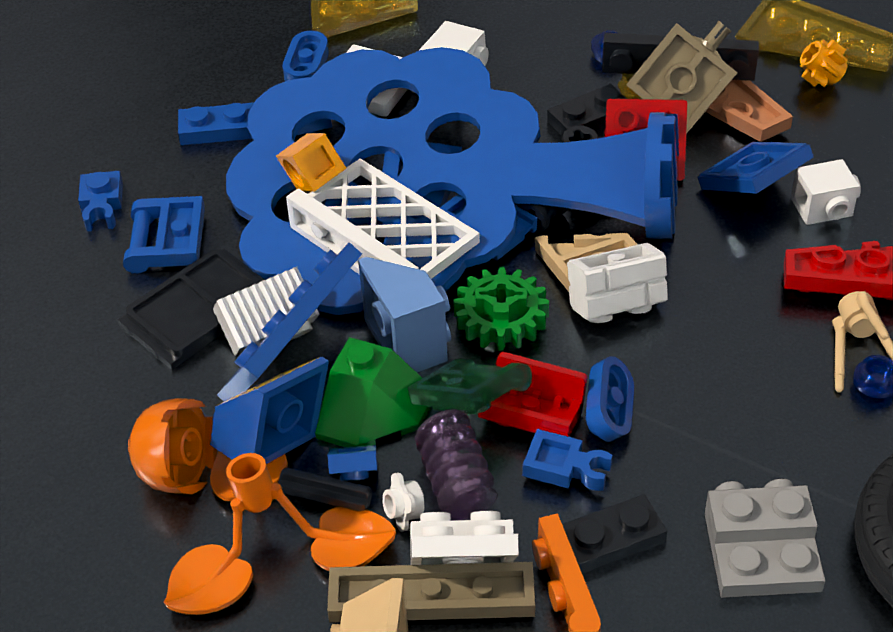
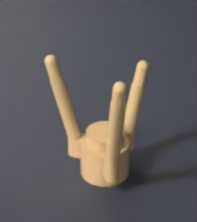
M855 291L844 296L838 304L840 316L832 320L835 329L834 377L835 390L837 392L844 390L847 332L857 338L869 337L876 333L891 360H893V341L878 314L872 296L865 291Z

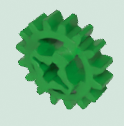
M500 267L496 275H491L487 269L482 270L481 279L478 280L473 276H469L467 278V287L459 286L457 288V299H454V317H456L457 329H465L468 341L479 337L480 347L486 348L490 342L497 343L499 351H503L505 343L512 342L517 349L521 348L522 338L525 337L528 340L535 341L537 330H545L546 318L549 317V300L546 299V288L536 287L537 278L534 276L525 280L522 279V270L519 269L512 275H507L504 267Z

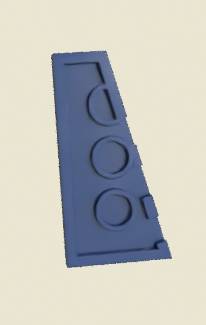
M348 242L338 254L331 249L313 269L319 274L316 280L311 284L305 279L288 298L294 304L286 314L279 309L262 328L261 331L267 337L258 346L251 341L234 361L240 368L218 392L217 396L220 399L226 401L245 392L262 375L362 255L357 248Z

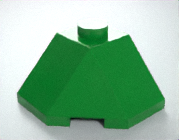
M349 337L330 369L315 432L316 439L342 447L376 445L375 439L397 431L401 435H405L419 430L436 397V390L391 348Z

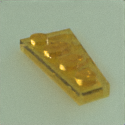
M763 0L736 34V40L759 41V50L801 57L804 49L812 42H821L824 39L829 43L833 39L846 49L843 56L847 59V65L887 72L893 64V33L802 0Z

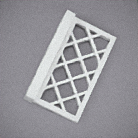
M361 158L315 192L311 191L307 194L298 188L286 196L290 228L327 253L331 249L338 254L350 242L362 253L359 259L370 257L419 269V267L408 261L407 257L432 256V260L420 269L426 271L431 279L480 243L479 232ZM360 175L372 182V185L348 186L350 182ZM372 197L371 205L348 206V198ZM377 197H396L401 200V204L377 205ZM325 199H342V206L326 207L321 202ZM425 215L431 219V223L406 224V216ZM401 216V224L377 225V217ZM371 217V225L355 226L347 218ZM432 235V244L406 245V236ZM436 235H456L461 239L455 243L437 244ZM376 237H401V245L385 246L376 240ZM357 260L351 269L360 275Z

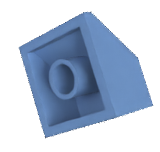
M370 257L358 259L364 319L378 344L391 348L416 372L447 362V342L451 341V333L446 322L445 312L450 310V304L443 287H436L424 270Z

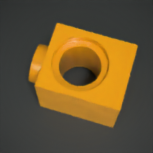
M307 133L276 155V158L296 189L299 188L302 191L315 192L346 169V166L325 133Z

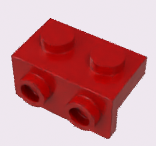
M501 352L496 360L495 378L479 402L478 417L496 422L501 426L515 427L533 433L540 429L570 437L583 412L588 377L583 372Z

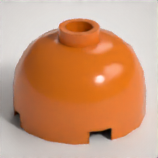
M181 398L163 400L145 409L137 418L128 440V452L136 475L152 489L167 493L193 495L202 490L207 482H198L205 466L212 469L218 450L210 445L213 417L204 416L203 411L199 408L206 407L202 401Z

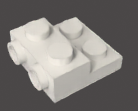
M497 511L470 513L471 520L451 521L450 513L447 512L420 514V521H411L410 523L411 565L514 562L519 555L518 534H513V519L501 520V514Z

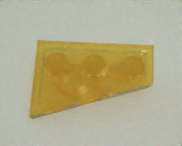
M311 0L312 30L330 37L418 11V1Z

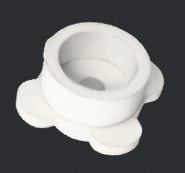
M393 473L391 475L390 489L385 490L383 493V507L390 519L395 518L397 528L401 532L409 529V520L419 519L420 514L424 512V497L416 481H404L401 473Z

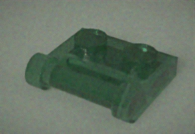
M458 358L407 388L412 404L432 406L437 411L457 409L464 410L466 414H478L488 410L492 406V401L510 390H527L532 383V371L524 363L493 366L475 364L471 359Z

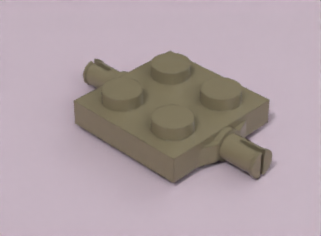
M720 21L717 22L704 40L692 36L676 23L626 84L642 99L686 100L688 103L686 134L737 74L734 69L721 59L716 50L727 35L731 33V30L725 27L716 39L714 38L724 26Z

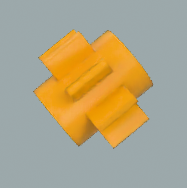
M824 39L821 42H812L804 49L800 57V67L805 70L801 77L814 87L818 83L823 87L837 83L847 70V59L843 56L846 49L833 39L829 43Z

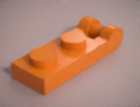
M558 513L539 518L538 539L532 540V550L539 570L547 569L551 581H548L547 587L554 611H563L569 626V632H600V617Z

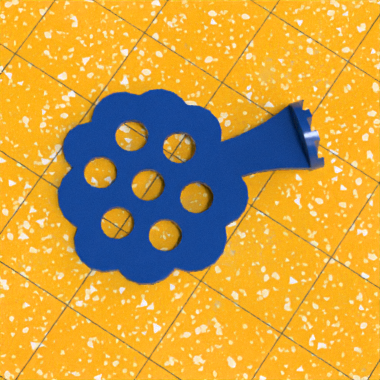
M444 47L419 50L401 59L382 50L361 49L341 54L324 63L312 77L287 80L269 88L257 98L248 113L247 128L253 141L234 157L226 173V192L237 213L250 221L242 231L239 242V249L244 264L265 280L297 267L303 280L306 279L312 284L319 276L313 269L327 252L290 228V222L282 221L275 216L274 210L279 199L286 193L296 189L276 158V155L295 142V137L299 130L306 124L321 119H331L344 125L345 132L333 147L346 168L360 158L363 160L371 155L385 154L387 151L393 152L400 157L403 163V169L395 179L400 184L421 197L433 191L447 190L456 192L465 199L466 207L457 219L480 233V243L431 279L436 287L442 286L446 292L459 280L466 268L486 263L506 249L515 236L518 217L514 204H540L593 212L645 227L647 239H672V234H675L676 228L675 206H677L678 115L667 114L666 112H650L648 126L645 129L592 140L538 143L541 135L537 111L528 100L513 92L492 89L490 73L477 57L463 50ZM388 89H409L419 97L416 107L408 114L399 118H378L368 110L372 99ZM447 122H469L480 131L477 142L469 149L460 153H439L430 148L427 143L430 134L438 126ZM353 181L348 184V186H359ZM372 197L348 198V206L371 205ZM377 197V205L401 204V200L396 197ZM326 199L325 206H342V199ZM401 216L377 217V225L401 224ZM406 216V224L419 223L412 216ZM371 217L347 218L354 225H371ZM432 235L406 236V245L432 244ZM436 235L437 244L455 243L461 239L456 235ZM387 237L385 246L401 245V237ZM432 256L407 257V260L421 269L432 260ZM350 268L318 306L317 310L335 315L363 311L360 275Z

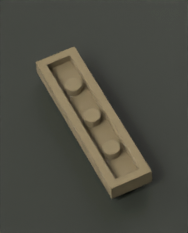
M533 562L329 567L327 608L329 622H341L344 603L391 578H403L407 620L535 617Z

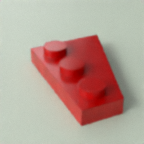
M878 241L862 242L861 249L847 251L836 245L787 249L784 258V289H794L806 293L813 291L836 293L844 296L855 291H865L872 297L893 301V246L880 247L881 245Z

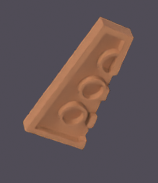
M731 80L705 111L759 142L790 129L793 116L751 81Z

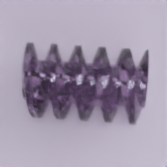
M455 409L442 411L425 420L417 430L415 445L420 452L422 464L426 468V475L432 484V491L437 497L439 509L442 512L450 513V517L454 519L470 518V513L486 511L494 504L498 494L492 488L494 477L488 470V462L482 455L481 445L477 442L476 433L470 426L469 416L464 411Z

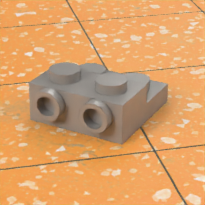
M775 479L767 483L764 488L745 489L743 484L731 481L719 485L714 491H708L705 519L721 598L823 591L825 577L815 541L818 526L807 485L793 486V483L788 479Z

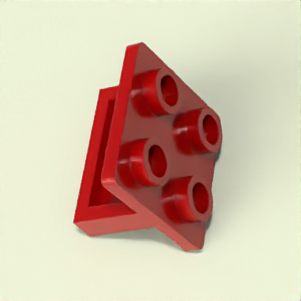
M608 99L606 102V129L604 130V137L647 128L650 112H666L667 114L678 115L679 156H677L678 181H682L685 178L687 101Z

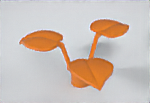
M218 451L211 470L210 484L217 497L224 501H231L230 505L233 510L232 548L228 552L223 546L209 544L196 547L187 552L177 562L171 572L164 604L168 609L178 613L200 615L225 609L239 600L247 591L253 578L251 565L244 560L237 559L242 552L243 511L246 510L251 513L262 512L271 505L272 499H276L308 537L315 538L310 550L312 558L317 565L329 571V567H361L367 565L393 542L397 534L396 530L387 519L367 509L359 512L343 507L327 510L320 517L319 528H315L307 522L283 493L281 485L278 484L281 471L288 467L285 454L266 464L265 459L256 453H245L232 460Z

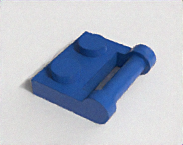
M203 196L148 198L134 201L131 208V218L134 221L130 247L124 253L123 267L128 272L139 274L146 271L148 267L187 266L198 260L200 257L205 212ZM155 218H159L156 245L147 247L150 223Z

